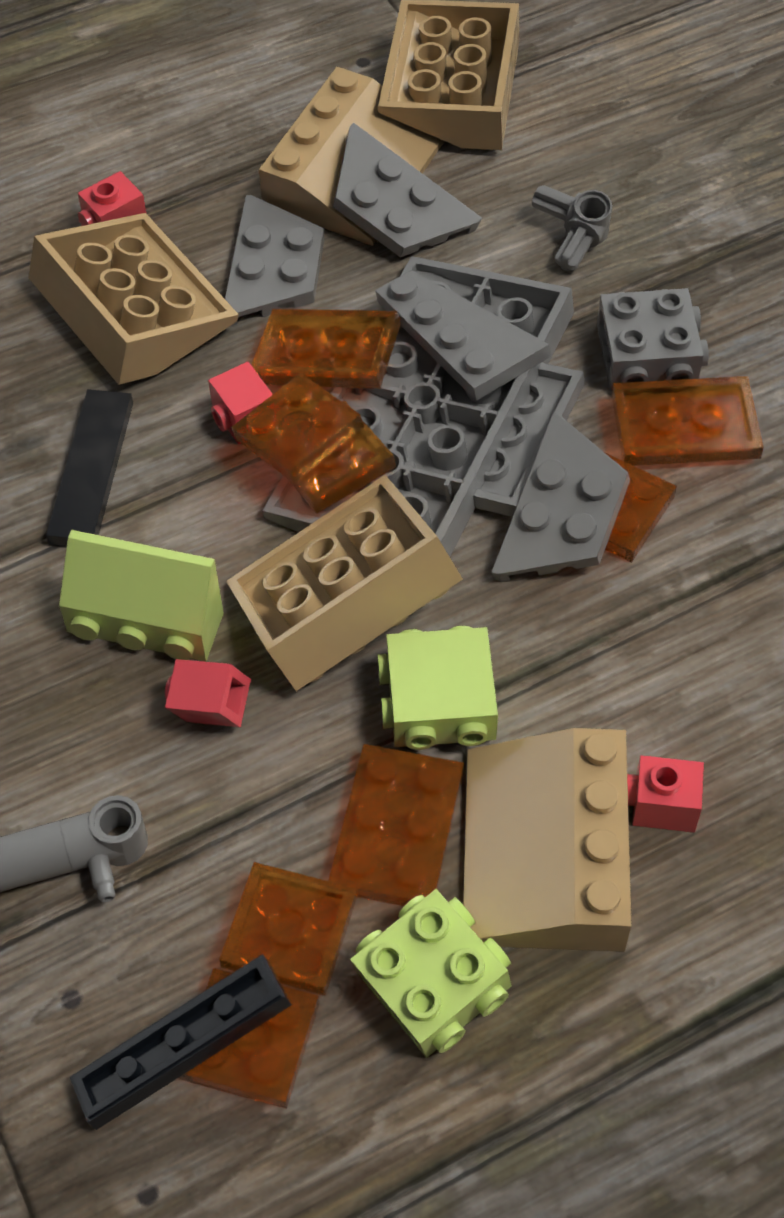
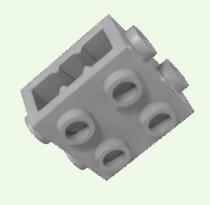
M688 288L600 294L597 328L609 391H636L648 388H680L698 385L701 367L708 365L709 350L706 339L700 340V309L698 306H692Z

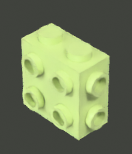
M456 626L449 630L424 632L417 629H408L396 634H386L387 654H377L379 684H389L390 697L381 698L383 729L393 728L395 747L423 750L435 744L459 743L464 746H476L485 741L496 740L498 710L487 627Z
M437 889L426 897L419 895L410 900L399 912V919L384 932L376 930L367 935L356 948L357 954L350 959L358 976L426 1058L436 1050L439 1053H444L457 1044L466 1032L463 1027L479 1013L486 1017L496 1011L508 998L507 990L512 986L509 972L506 969L511 964V961L502 948L492 938H488L483 942L470 928L475 924V920L466 907L456 897L448 902Z

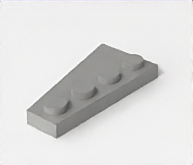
M413 270L404 273L375 290L378 303L476 401L551 357L548 343Z

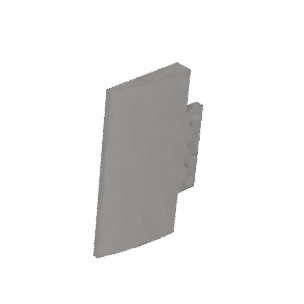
M411 256L401 275L413 270L549 344L551 357L476 401L381 307L262 512L265 519L300 532L386 475L437 535L450 557L475 508L513 517L553 413L558 414L567 421L585 384L584 372L549 364L574 314L572 288Z

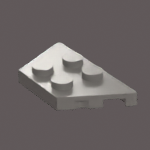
M353 123L350 126L333 208L399 257L417 252L419 248L425 245L434 246L445 242L451 234L465 229L468 233H471L478 228L482 220L481 216L358 125Z
M246 195L225 300L239 314L238 317L260 311L263 318L277 314L285 308H297L314 303L325 241L324 228L253 195ZM235 322L234 324H232V325L229 326V327H232V326L237 325V322Z
M553 413L492 569L491 573L496 581H509V575L538 571L539 575L558 572L565 567L578 569L599 565L630 483L629 474L558 414Z

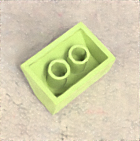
M75 530L70 531L59 603L67 632L84 640H95L98 638L116 642L131 650H142L144 648L163 652L174 659L189 660L191 658L207 661L224 614L215 559Z

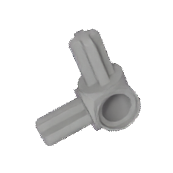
M545 185L539 186L535 191L532 206L565 221L564 228L568 235L555 255V263L561 266V269L564 271L576 270L589 247L597 246L608 236L612 213L610 198L598 190L579 192L574 198Z

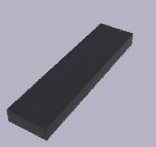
M87 389L46 534L49 545L67 547L68 536L71 530L99 535L133 407L131 393Z
M263 954L70 1076L69 1078L87 1122L94 1129L98 1130L290 1007L292 1004L267 958Z

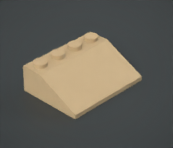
M401 0L379 99L378 112L460 148L502 150L519 48V3Z
M336 67L260 167L262 200L324 229L373 246L377 241L374 237L333 208L350 126L355 123L422 174L445 141L378 112V104L382 85L373 78Z
M146 213L34 236L29 270L30 281L118 385L157 375L238 320L239 314Z
M384 475L226 582L266 650L295 691H298L308 683L320 679L327 670L348 656L360 652L369 642L391 627L403 623L409 615L433 599L442 597L463 578L437 535L389 478Z
M571 728L467 749L463 905L475 920V924L470 928L483 942L488 938H492L500 947L625 952L631 930L626 730Z

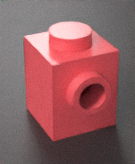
M121 171L78 192L81 211L78 212V218L82 226L146 213L143 194Z
M248 361L208 380L213 418L222 432L228 430L238 445L254 437L263 436L270 429L278 426L275 396Z
M176 659L173 674L167 680L165 687V708L186 722L241 727L251 679L231 664Z
M640 755L636 775L627 774L628 806H633L632 826L695 833L702 810L704 762Z

